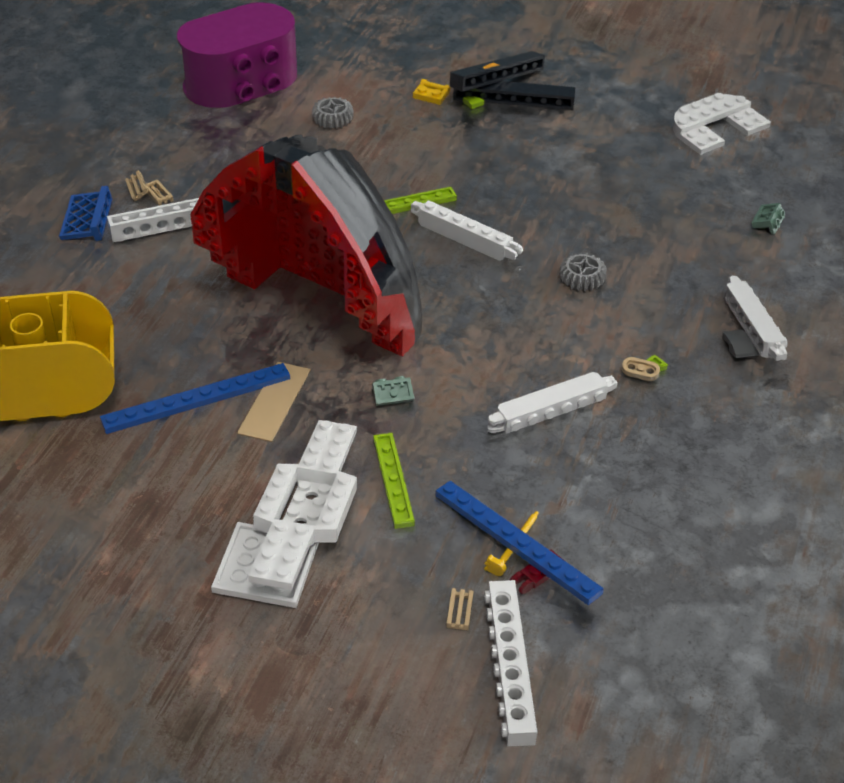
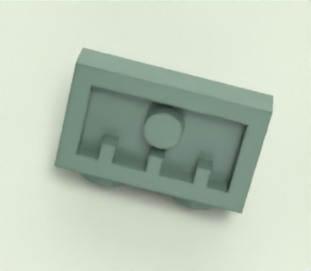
M780 203L761 205L751 222L753 228L761 229L769 227L771 234H775L785 218V211Z
M399 376L394 378V380L378 379L372 383L371 389L374 393L376 406L414 401L410 377Z

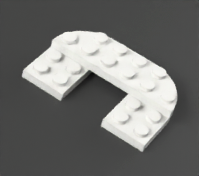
M716 93L715 95L680 107L674 115L673 132L678 139L702 155L724 146L725 140L706 127V124L724 119L743 134L749 136L769 128L771 121L750 108L751 102L744 96Z

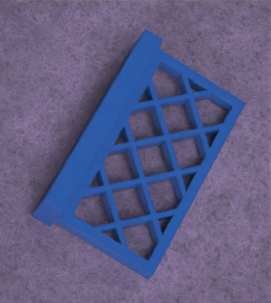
M101 186L100 192L71 195L59 235L60 240L94 236L95 241L102 240L107 216L109 215L113 200L108 186Z

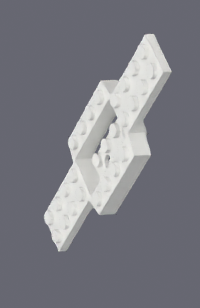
M319 420L299 464H277L253 515L254 528L266 532L267 535L248 575V582L292 590L309 547L315 544V542L336 543L357 490V477L341 472L357 433V426ZM297 482L298 487L295 491V494L293 495V498L290 502V505L286 511L283 520H280L281 515L285 509V506ZM308 495L317 496L313 500L306 498ZM297 521H304V522H306V523H305V524H303V523L301 524V523H296V522H297Z

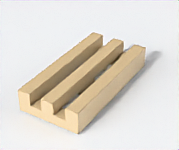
M139 170L136 171L137 175H131V179H125L134 201L139 200L148 193L145 181ZM137 180H139L143 192L140 191Z
M158 180L146 184L147 194L158 206L162 205V202L164 204L168 203L167 200L170 202L174 201L170 192Z
M452 588L446 628L469 630L474 591L469 590V593H466L464 589H461L458 592L455 588ZM455 598H459L456 623H452ZM464 599H468L465 624H460Z

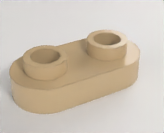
M628 357L622 364L623 373L629 377L646 381H654L659 377L660 368L655 362Z

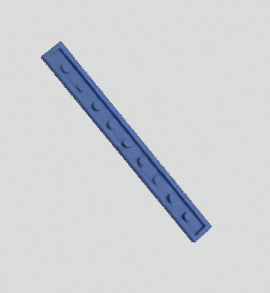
M284 363L105 414L100 416V420L105 433L109 434L290 380V374Z
M452 481L435 490L437 498L588 606L603 595V587Z

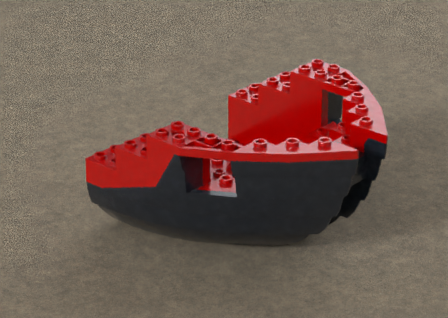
M301 134L290 138L283 137L274 142L271 140L226 166L203 190L190 214L194 244L210 251L211 261L226 267L227 277L256 289L281 267L344 295L345 312L359 318V328L372 333L373 344L403 357L417 342L422 331V307L417 276L409 249L393 214L370 177L351 152L345 149L337 150L336 148L326 150L324 147L317 145V138L312 136L303 137Z

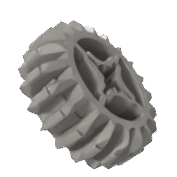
M341 97L323 98V100H318V102L314 103L312 118L315 124H319L320 127L324 126V128L328 127L330 129L343 128V126H348V123H351L353 108L349 101L341 99Z
M580 252L579 255L574 253L573 256L568 255L567 258L563 259L559 275L566 287L571 286V290L577 289L578 291L584 290L586 292V290L592 291L593 288L598 289L599 286L603 285L607 269L604 262L600 261V258Z

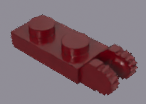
M531 564L516 572L510 578V580H515L516 585L525 580L518 589L522 595L533 588H537L549 579L548 576Z

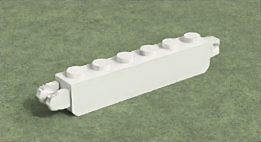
M429 200L426 203L414 201L411 204V212L418 216V222L421 226L496 260L501 261L505 257L513 260L523 251L522 246L513 241V237Z
M730 276L726 287L725 301L750 337L757 351L765 358L773 357L775 361L786 360V337L782 335L779 327L776 326L772 317L769 316L766 308L763 307L748 283L741 281L737 276Z
M591 372L501 403L498 406V412L488 417V423H490L487 426L488 432L494 434L504 431L508 434L595 402H600L606 399L608 392L617 388L618 382L612 375L601 377L598 373Z

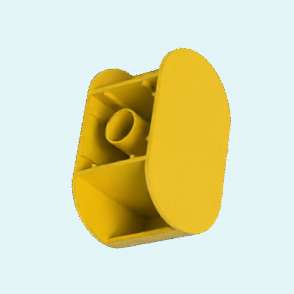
M79 291L0 297V421H26L30 418L47 416L66 417L70 414L90 411L101 405L109 397L115 381L114 323L109 310L101 301Z

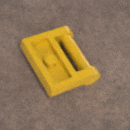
M421 79L419 86L413 92V98L441 105L450 93L451 87Z

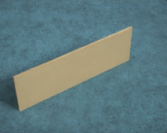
M284 363L290 374V380L262 388L237 434L272 442L311 369Z

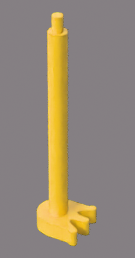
M535 511L534 514H531L520 530L527 533L536 521L539 513ZM507 548L500 559L490 554L484 563L486 565L484 570L496 576H502L507 570L505 563L513 551Z

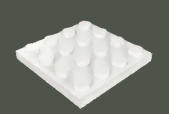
M237 522L211 586L212 593L297 608L319 542H315V544L309 547L292 590L248 582V575L267 533L255 529L253 524Z

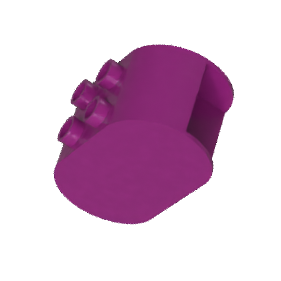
M265 2L245 4L188 21L177 31V41L182 47L185 74L183 92L191 102L210 108L231 107L286 89L297 78L295 18L290 11L279 5Z

